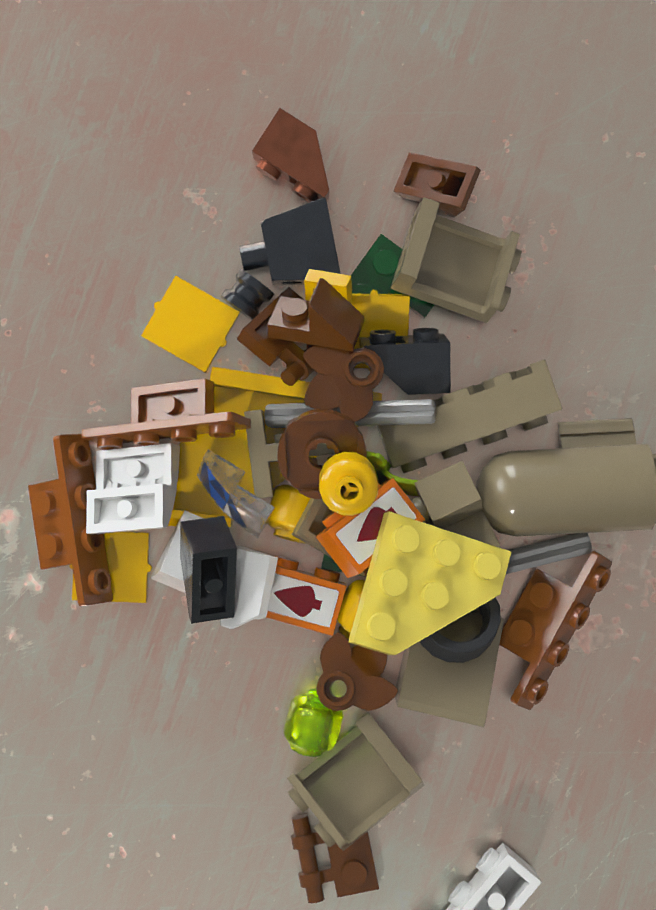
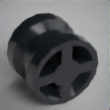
M240 269L236 275L237 282L231 289H225L221 298L247 318L253 320L259 314L261 305L264 302H269L275 294L255 277Z

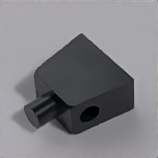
M326 198L315 200L261 221L264 241L239 246L243 270L248 271L269 267L273 285H305L304 280L309 269L341 274Z

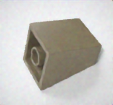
M479 608L438 630V632L445 638L455 642H466L473 639L480 632L483 625ZM501 617L500 626L491 645L479 657L465 663L446 662L436 658L421 645L420 641L405 649L396 684L398 693L395 696L397 707L484 727L504 619Z

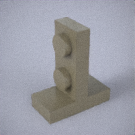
M263 411L244 412V417L251 419V428L246 429L255 499L273 497L274 490L270 462L278 461V443L282 434L274 435L275 443L267 444ZM318 443L315 450H310L309 457L335 454L334 449H328L326 443Z

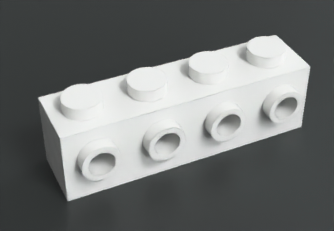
M502 842L496 850L490 848L484 853L476 865L479 871L469 883L462 881L457 885L448 899L451 904L446 910H519L542 882L536 870Z

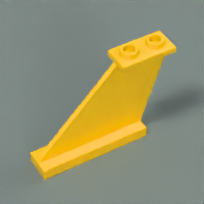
M212 367L210 380L214 382V413L234 412L244 416L246 411L262 410L264 414L265 407L268 404L304 403L305 394L311 382L298 380L293 386H289L282 381L281 377ZM373 392V401H382L383 393ZM265 424L267 444L275 443L274 435L283 434L286 428H270ZM246 429L235 430V436L230 438L210 437L208 433L197 435V440L193 442H180L177 490L168 526L176 527L184 510L202 518L224 516L228 527L233 526L234 519L211 497L199 476L205 462L218 483L230 495L238 513L257 501L258 499H255ZM278 461L270 462L273 488L285 480L280 472Z

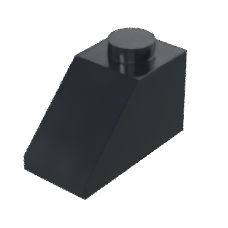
M219 516L181 521L180 560L191 624L233 618L235 615L237 546L225 517Z

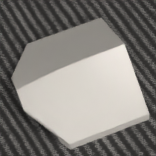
M237 546L235 615L233 618L220 619L221 626L235 629L254 619L259 620L267 616L278 557L243 546Z

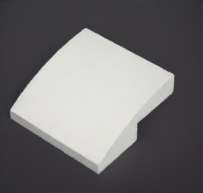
M167 443L96 451V490H87L86 533L102 534L167 528L177 490L180 446Z

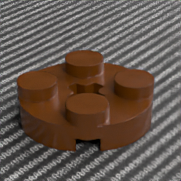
M330 409L310 410L291 419L286 425V429L278 443L277 459L282 476L294 488L298 489L299 493L313 499H322L319 491V475L323 465H318L317 458L309 457L310 450H315L318 443H326L328 449H334L335 455L342 452H356L367 458L363 435L352 418Z

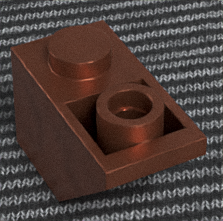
M279 108L252 150L253 158L258 162L256 168L274 181H277L280 176L294 185L292 191L309 203L321 198L328 200L329 186L316 130Z

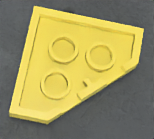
M390 511L384 513L348 643L387 655H397L500 595L511 551Z

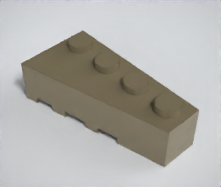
M544 359L530 364L527 368L507 372L486 380L481 384L462 388L435 400L432 399L436 406V419L432 424L377 425L391 468L401 466L404 474L427 466L425 460L427 456L441 452L443 459H447L467 452L465 444L467 442L481 438L483 444L487 445L507 438L506 429L522 424L524 431L547 424L546 415L563 410L546 360Z

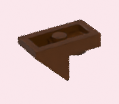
M409 152L393 192L402 198L421 202L423 197L440 203L439 209L450 217H456L466 209L481 169L477 166Z
M320 278L310 301L280 296L267 324L268 337L353 352L364 325V316L325 279Z

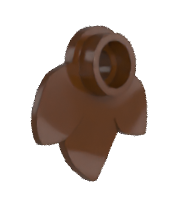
M317 345L303 353L307 364L318 373L307 388L304 404L313 409L333 410L339 407L340 413L352 418L354 422L364 418L373 406V389L379 385L384 374L383 362L378 354L367 348H357L352 352ZM363 363L370 368V374L366 378H358L354 375L353 369L357 364Z
M336 633L324 644L320 654L323 674L318 679L316 687L320 702L328 709L334 711L346 710L353 705L365 711H372L388 704L398 693V689L394 684L381 677L387 664L388 655L358 645L352 648L342 633ZM337 680L343 681L347 687V691L342 697L334 696L331 691L332 684Z

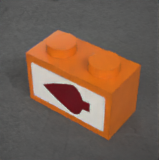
M394 478L381 484L378 483V495L373 504L363 513L348 516L340 515L333 511L322 521L326 528L315 537L347 578L359 575L369 567L384 513L390 511L420 522L425 521V518Z
M275 556L278 557L266 618L333 636L347 587L346 583L339 581L340 573L316 567L314 574L298 570V561Z

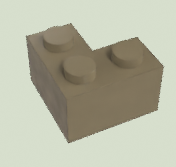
M463 460L414 483L418 497L411 500L425 518L423 523L501 548L488 519L482 512V499Z

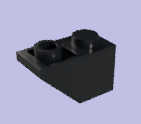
M416 328L413 329V335L396 336V331L379 329L370 331V337H359L360 348H367L378 354L383 362L384 373L407 395L451 393L450 341L445 334H439L438 329Z

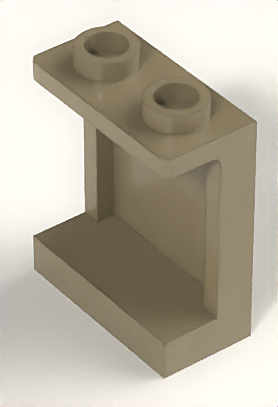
M423 197L413 214L390 289L487 323L497 310L503 312L509 300L511 287L505 285L509 273L513 274L521 258L522 250L516 248L520 234L511 231L505 239L436 215L440 203Z
M369 712L355 723L356 728L298 774L293 773L287 778L293 786L287 793L303 813L309 808L320 821L314 826V829L329 848L336 843L344 851L424 786L422 779Z

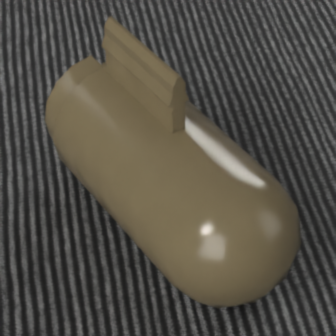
M632 418L558 422L561 448L517 450L495 455L483 468L477 480L476 489L482 499V512L488 519L491 527L500 534L517 537L652 530L656 524V454H652L648 444L636 443Z

